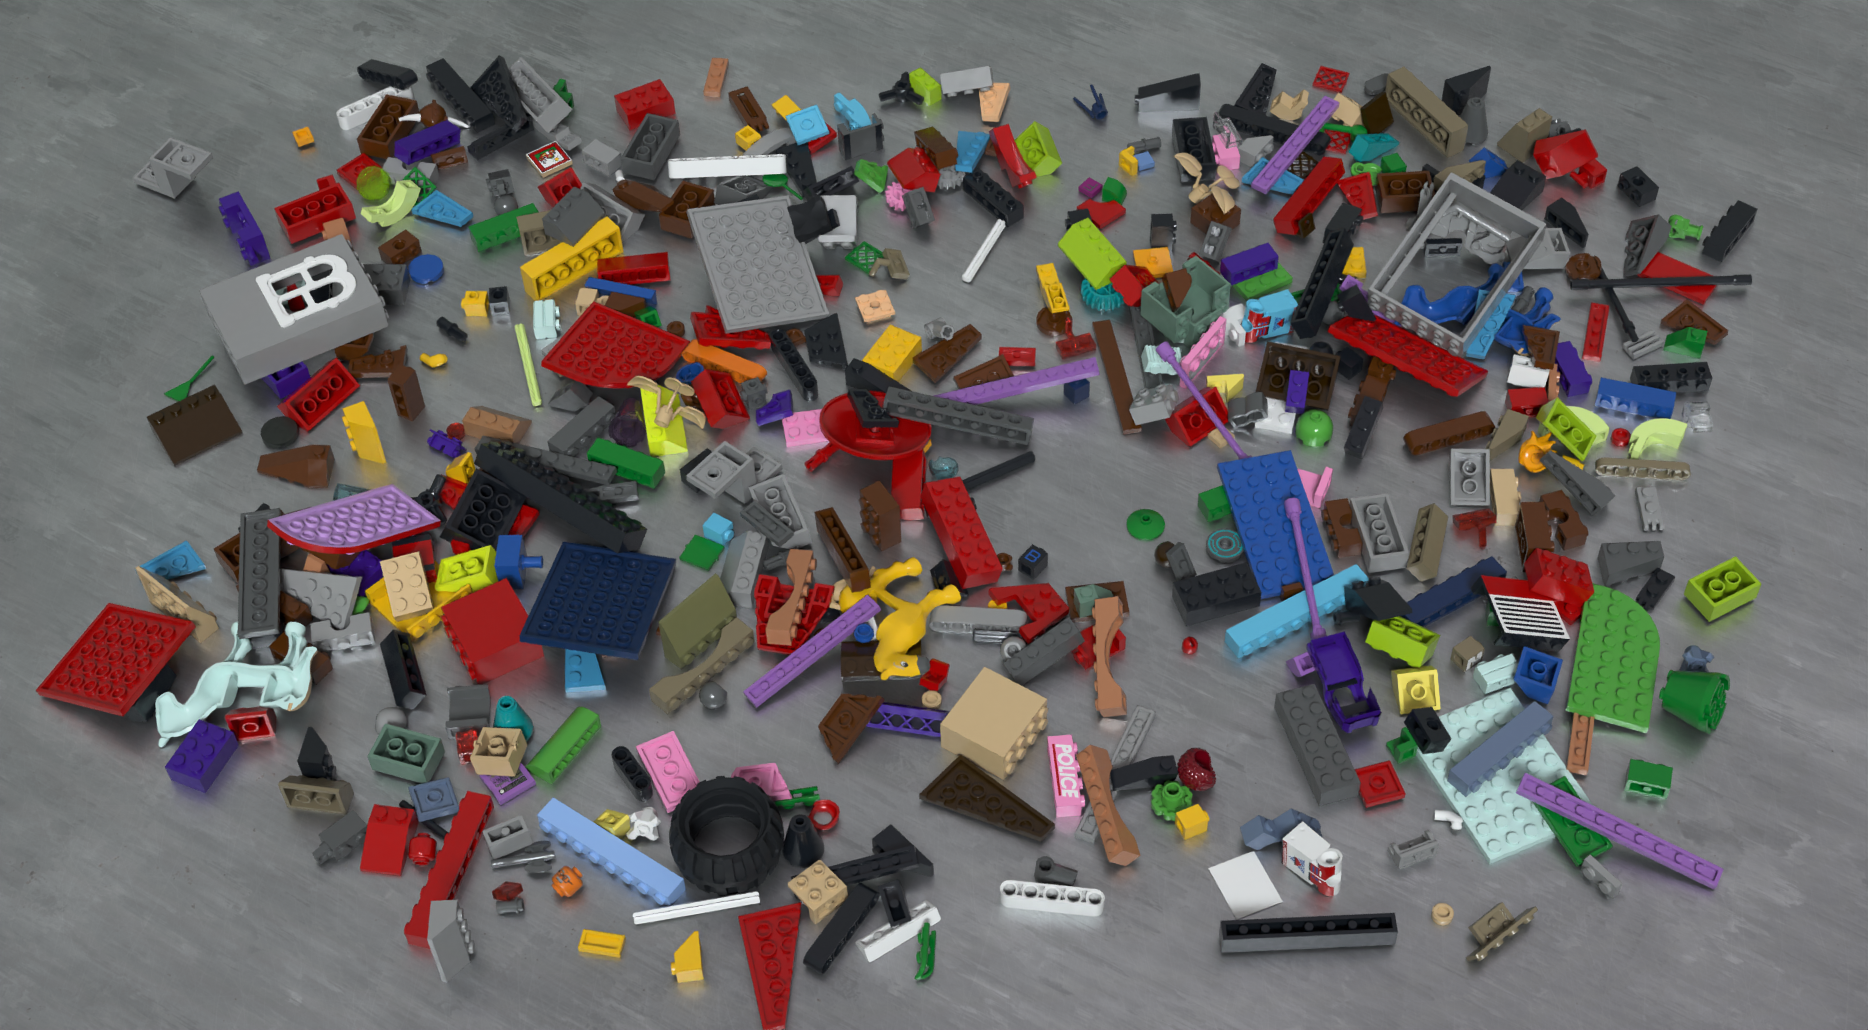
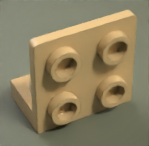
M818 860L788 882V887L808 907L810 919L815 925L840 907L848 898L847 886L821 860Z

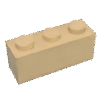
M1490 469V498L1495 526H1515L1520 507L1521 493L1517 491L1518 477L1515 476L1514 469Z

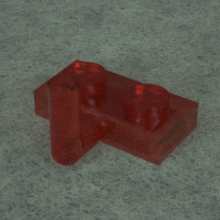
M1071 317L1065 319V334L1068 339L1056 342V349L1062 359L1096 350V344L1090 333L1074 336L1072 332L1073 319Z
M1489 508L1452 515L1453 523L1459 530H1470L1473 527H1477L1479 546H1487L1486 527L1497 523L1496 515Z

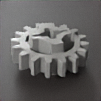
M955 165L937 169L941 174L937 186L939 185V189L946 187V190H949V187L955 189V185L961 186L963 177L966 174L965 172L956 171Z

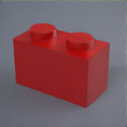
M1545 387L1508 389L1505 399L1507 409L1529 417H1536L1541 407L1549 402Z

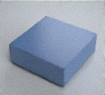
M1148 151L1133 155L1138 160L1139 171L1155 167V162Z

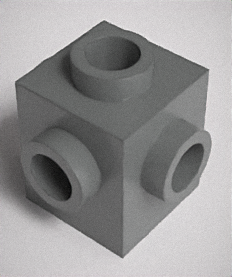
M1561 119L1552 120L1548 138L1571 131L1568 121L1561 122Z
M758 377L741 383L742 391H740L742 401H745L749 410L767 404V387L765 383H761Z

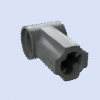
M1042 856L1036 861L1034 877L1038 882L1044 884L1052 882L1063 886H1074L1078 871L1056 864L1048 856Z

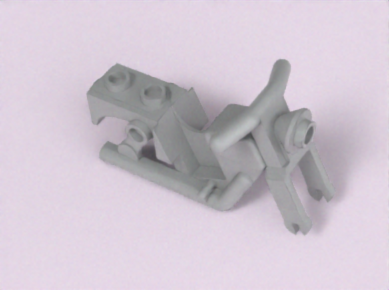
M1428 181L1425 182L1420 192L1417 216L1409 217L1404 225L1407 227L1406 231H1410L1430 203L1434 189L1433 182L1430 188L1427 187ZM1454 199L1431 232L1434 235L1446 238L1452 231H1463L1466 234L1465 248L1468 252L1479 256L1487 264H1497L1498 261L1502 262L1505 259L1507 245L1492 247L1487 244L1496 242L1499 238L1507 243L1511 237L1512 230ZM1478 225L1487 230L1476 233Z

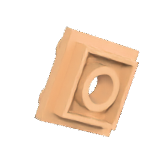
M878 290L874 293L855 297L864 322H871L895 315L886 290Z

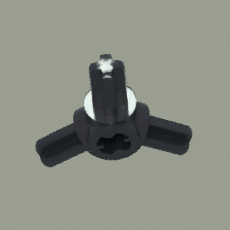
M904 72L901 75V79L895 83V86H892V90L879 93L881 102L895 98L898 102L903 103L910 100L917 105H921L924 101V97L915 93L911 87L908 72Z
M437 474L430 489H426L418 497L410 498L440 519L441 526L447 521L441 509L442 495H440L446 482V477Z

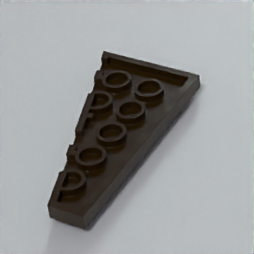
M959 755L919 794V799L1040 842L1055 829V823L962 755Z

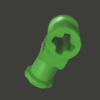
M1672 215L1668 220V223L1672 226L1669 237L1685 239V236L1700 240L1703 225L1689 224V219H1685L1680 215Z

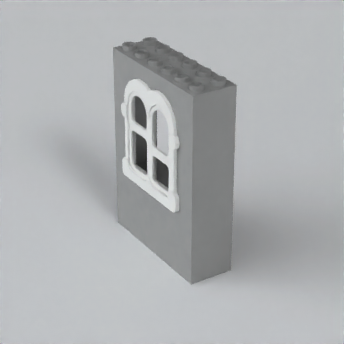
M342 234L199 290L208 316L244 385L388 327L387 319L389 315L387 310L383 308L386 306L382 296H378L379 292L376 285L371 284L372 280L369 273L365 274L366 270L363 263L358 262L359 258L356 251H352L353 248L349 239L345 240ZM333 268L332 273L326 278L318 281L312 280V276ZM302 280L306 282L305 286L283 295H277L275 292ZM332 282L342 284L343 291L341 294L321 303H315L309 293ZM302 295L308 307L296 313L287 314L282 302Z

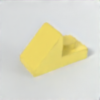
M1244 374L1207 376L1206 388L1216 387L1219 393H1225L1226 403H1228L1243 389Z
M609 809L605 810L593 821L619 839H622L630 830L629 816Z

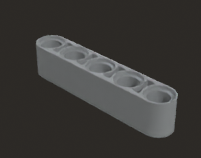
M940 605L931 611L929 627L937 632L973 634L975 629L1019 632V628L1027 624V613L1022 610Z

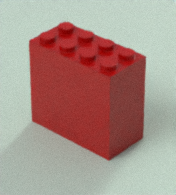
M507 578L441 607L443 615L440 618L445 626L444 631L447 637L452 639L451 643L455 652L460 653L459 658L463 666H467L470 679H475L477 684L483 685L544 657L542 645L520 642L519 635L528 618V614Z

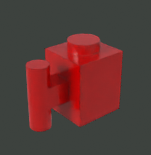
M1593 159L1580 166L1578 174L1572 171L1569 176L1583 189L1587 186L1592 189L1605 182L1607 169L1596 159Z

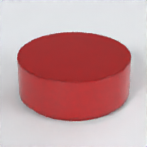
M1617 428L1612 432L1611 442L1619 447L1627 446L1631 434L1626 429Z

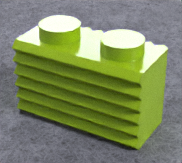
M920 67L909 73L911 87L915 93L924 97V102L928 106L942 99V85Z

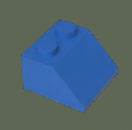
M1524 646L1514 680L1528 698L1548 704L1555 690L1563 660Z

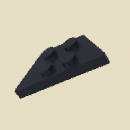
M837 313L804 330L810 362L823 363L832 366L834 363L842 365L843 369L848 367Z

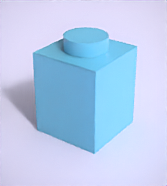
M713 513L703 524L704 537L724 546L734 536L733 522Z

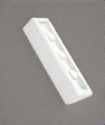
M925 900L909 910L912 921L892 928L888 922L859 939L855 944L866 960L872 962L921 932L924 923H929L931 927L939 922L941 918L937 907L928 900Z

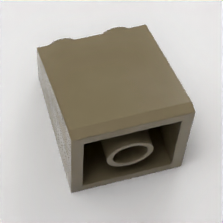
M1538 108L1516 123L1497 142V146L1520 162H1525L1534 156L1536 140L1548 138L1552 116Z

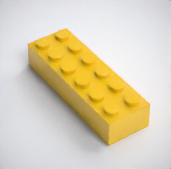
M605 217L599 220L574 247L562 242L520 266L525 292L534 301L543 300L596 269L597 259L614 258L622 254L624 251L620 228L609 217Z

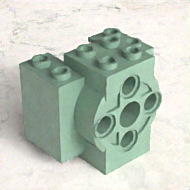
M1194 256L1182 265V269L1186 268L1187 273H1190L1192 284L1176 312L1171 310L1163 282L1158 284L1155 281L1142 289L1140 315L1162 332L1165 338L1173 343H1183L1189 349L1199 342L1201 335L1209 330L1213 321L1216 322L1221 313H1225L1229 309L1231 283L1197 256Z

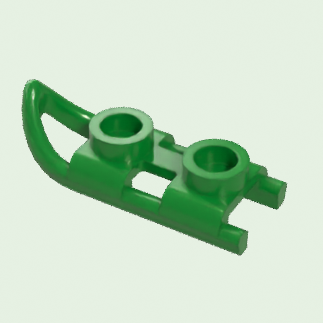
M813 786L789 790L792 799L778 800L774 803L776 806L782 805L784 809H791L795 806V803L803 802L805 806H812L816 800H820L819 794L814 795V791H818V787ZM793 794H802L801 797L794 798Z
M924 923V927L918 933V942L922 946L916 954L917 962L921 964L919 971L914 977L916 980L929 977L934 970L936 930L931 931V935H929V923ZM929 967L928 971L925 974H923L925 968Z

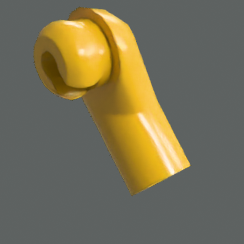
M422 353L420 355V361L432 368L439 367L448 361L445 354L429 356L426 353Z

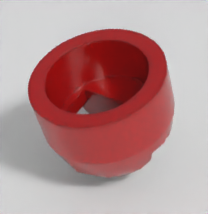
M1189 636L1183 640L1182 650L1186 654H1194L1198 649V642L1194 637Z

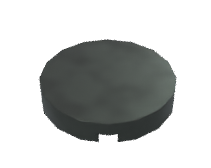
M281 416L268 420L261 428L260 435L264 444L277 449L280 446L287 447L295 442L299 432L298 426L293 419Z

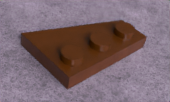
M1688 299L1661 319L1662 325L1677 331L1687 327L1708 331L1705 342L1716 345L1728 335V330Z
M1523 325L1522 333L1534 367L1553 370L1560 331Z
M401 346L399 350L392 352L390 349L385 350L384 354L376 356L370 354L351 359L348 372L353 378L389 377L399 364L405 366L407 346Z

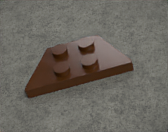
M841 694L818 725L821 734L824 736V741L833 755V760L838 764L885 701L881 696L867 697L860 694L855 696Z

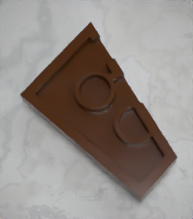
M1001 355L954 376L953 380L958 389H963L1013 377L1014 375L1004 356Z

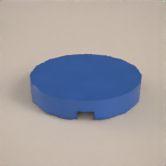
M421 255L410 262L408 272L413 281L428 284L429 281H437L443 275V262L435 255Z

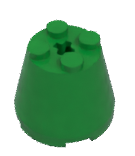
M1670 670L1667 675L1666 687H1662L1659 694V699L1663 700L1662 708L1697 730L1710 734L1711 728L1716 729L1724 714L1727 705L1725 703V690L1728 691L1730 689V678L1728 675L1719 672Z

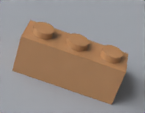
M476 406L470 407L462 422L465 434L481 439L484 435L519 444L531 425L532 420L488 407Z

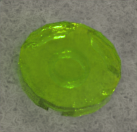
M369 166L363 169L357 178V189L366 199L380 200L390 190L391 179L389 174L380 167Z

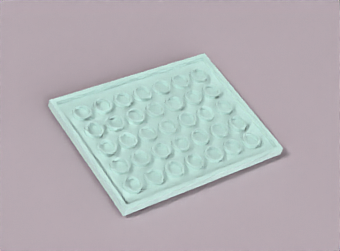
M1511 688L1439 716L1440 721L1451 737V741L1443 752L1422 754L1418 747L1416 753L1453 811L1462 817L1463 826L1489 864L1556 837L1534 803L1516 794V790L1525 773L1548 784L1566 776L1581 800L1593 805L1569 770H1566L1565 764L1543 734L1533 746H1527L1521 756L1510 760L1509 765L1505 769H1499L1490 781L1486 780L1482 783L1480 789L1475 793L1471 792L1465 797L1447 781L1451 768L1525 709Z

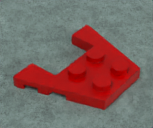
M1049 583L989 589L988 595L997 606L1016 600L1033 621L1019 628L1020 635L1028 644L1032 643L1037 635L1041 636L1050 625H1055L1069 614V607Z

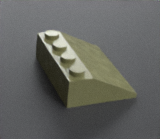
M716 573L658 622L664 656L681 670L686 665L691 664L700 653L705 652L714 641L720 639L722 629L737 617L736 609Z

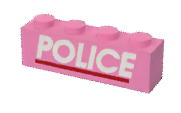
M1072 734L1047 736V751L1056 818L1081 816V808L1085 807L1084 795H1080V790L1083 789L1082 777L1077 775V772H1080L1078 760H1075V755L1078 754L1077 742H1073Z

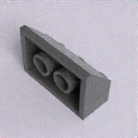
M574 186L542 218L545 234L574 247L605 215V211L588 192Z

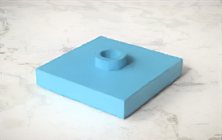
M817 105L786 116L797 145L829 134V130Z

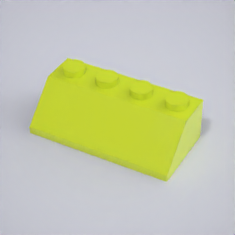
M658 385L657 387L661 388L660 407L663 405L668 406L674 392ZM640 388L650 456L657 457L688 452L682 416L677 414L674 420L670 421L668 428L656 425L654 420L657 415L655 413L657 409V394ZM679 394L676 395L671 405L673 413L677 407L681 406Z

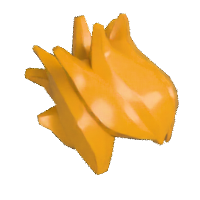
M1531 431V437L1521 445L1518 460L1528 471L1538 473L1546 468L1540 459L1551 450L1553 444H1556V441H1548L1552 434L1551 432L1538 438L1535 432Z

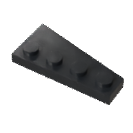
M1261 63L1234 106L1266 115L1277 70Z
M806 142L801 145L794 143L776 149V154L786 155L787 173L801 196L805 197L802 191L817 183L808 143Z

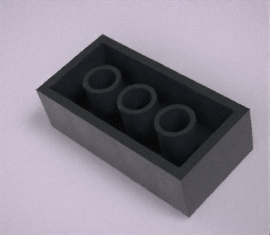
M1207 117L1173 119L1172 138L1175 154L1188 153L1199 161L1202 166L1200 181L1215 180L1216 160ZM1177 159L1181 182L1196 181L1197 177L1189 174Z
M1247 562L1173 582L1172 598L1185 625L1190 626L1259 607L1262 592Z

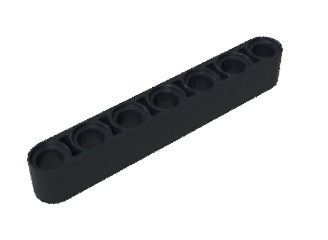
M1223 104L1215 116V121L1220 126L1256 137L1271 135L1274 137L1273 142L1282 145L1299 127V125L1230 104ZM1318 132L1303 151L1321 156L1327 150L1331 138L1325 133Z

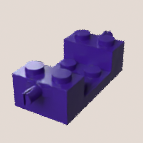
M239 191L219 198L221 206L218 208L221 215L225 216L222 219L226 229L230 228L233 234H238L239 238L236 241L240 249H243L240 252L244 261L248 260L250 266L271 259L263 234Z

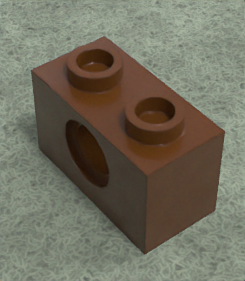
M406 229L378 247L381 260L386 264H404L422 252L419 239Z

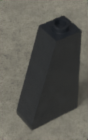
M1200 73L1139 87L1138 95H1135V105H1138V112L1199 110Z

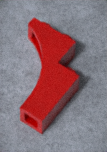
M1009 124L991 129L989 134L1001 171L1006 169L1012 188L1018 186V189L1033 184L1032 180L1037 178L1036 173L1026 164L1021 156Z

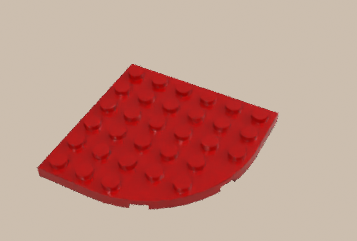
M593 301L541 361V366L585 385L602 388H631L635 386L627 384L635 376H643L655 381L665 375L680 359L683 350L690 341Z

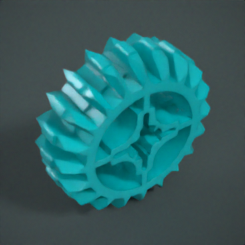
M1086 278L1081 283L1082 299L1085 301L1086 306L1091 305L1092 309L1097 308L1098 311L1101 309L1105 311L1111 309L1113 311L1115 307L1120 308L1125 302L1121 293H1118L1112 287L1113 283L1097 290L1093 288Z

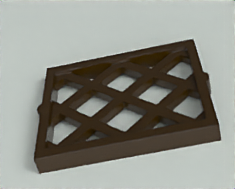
M1302 151L1299 154V158L1294 160L1299 161V164L1292 163L1289 166L1291 170L1287 169V171L1296 175L1295 173H1300L1298 177L1305 179L1313 170L1311 167L1315 168L1319 162ZM1302 161H1308V164H1302ZM1293 167H1300V170H1294ZM1302 167H1308V170H1302Z

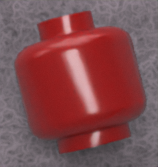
M419 833L417 837L411 838L408 853L409 859L415 865H429L430 862L435 860L437 841L427 833Z

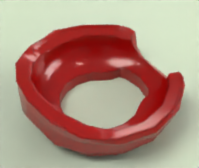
M823 799L813 804V808L807 817L816 829L829 830L837 824L840 811L836 803ZM817 812H828L832 816V820L828 824L823 825L819 824L814 819V816Z

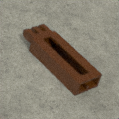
M748 86L728 92L729 101L745 127L749 125L756 132V129L759 132L763 131L762 126H764L765 130L769 129L767 117Z

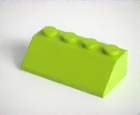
M1089 218L1073 224L1058 242V247L1095 290L1112 283L1110 278L1124 265H1127V261Z

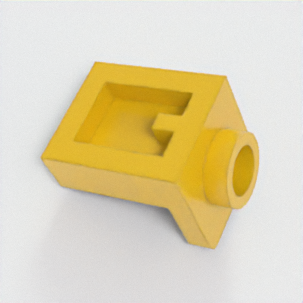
M1133 146L1119 152V166L1131 176L1137 174L1138 160L1133 156L1135 151Z

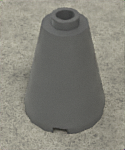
M1479 97L1470 98L1460 118L1468 124L1465 144L1468 142L1472 143L1471 145H1478L1483 143L1488 135L1485 102Z

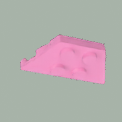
M776 763L736 767L731 775V778L737 776L744 778L749 783H755L773 801L792 799V795Z

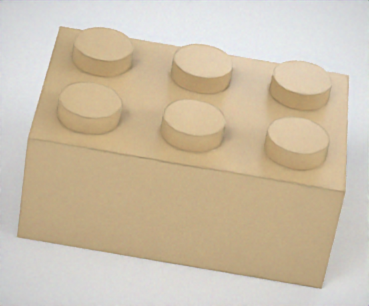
M419 551L380 561L393 617L396 622L426 615L434 609L422 556Z

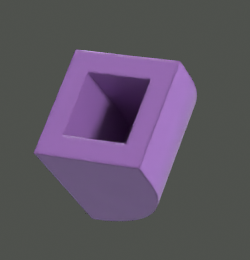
M1308 652L1286 661L1291 672L1297 677L1316 670Z

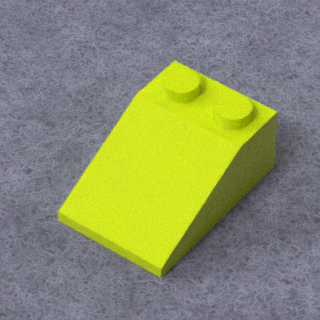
M489 545L441 559L435 585L436 591L457 592L461 587L469 584L472 593L498 582L494 567L495 549Z

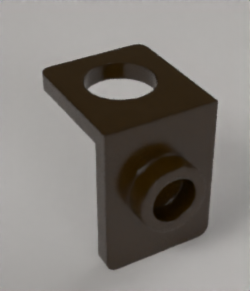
M1308 213L1298 222L1300 230L1296 236L1304 239L1316 229L1312 213Z

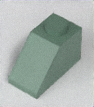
M1094 584L1074 588V605L1079 617L1093 615L1092 607H1095V599L1114 597L1112 592Z

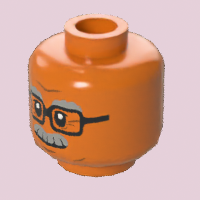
M564 866L552 877L553 884L551 886L561 897H571L583 886V882L580 879L583 875L575 866L572 869L569 866Z

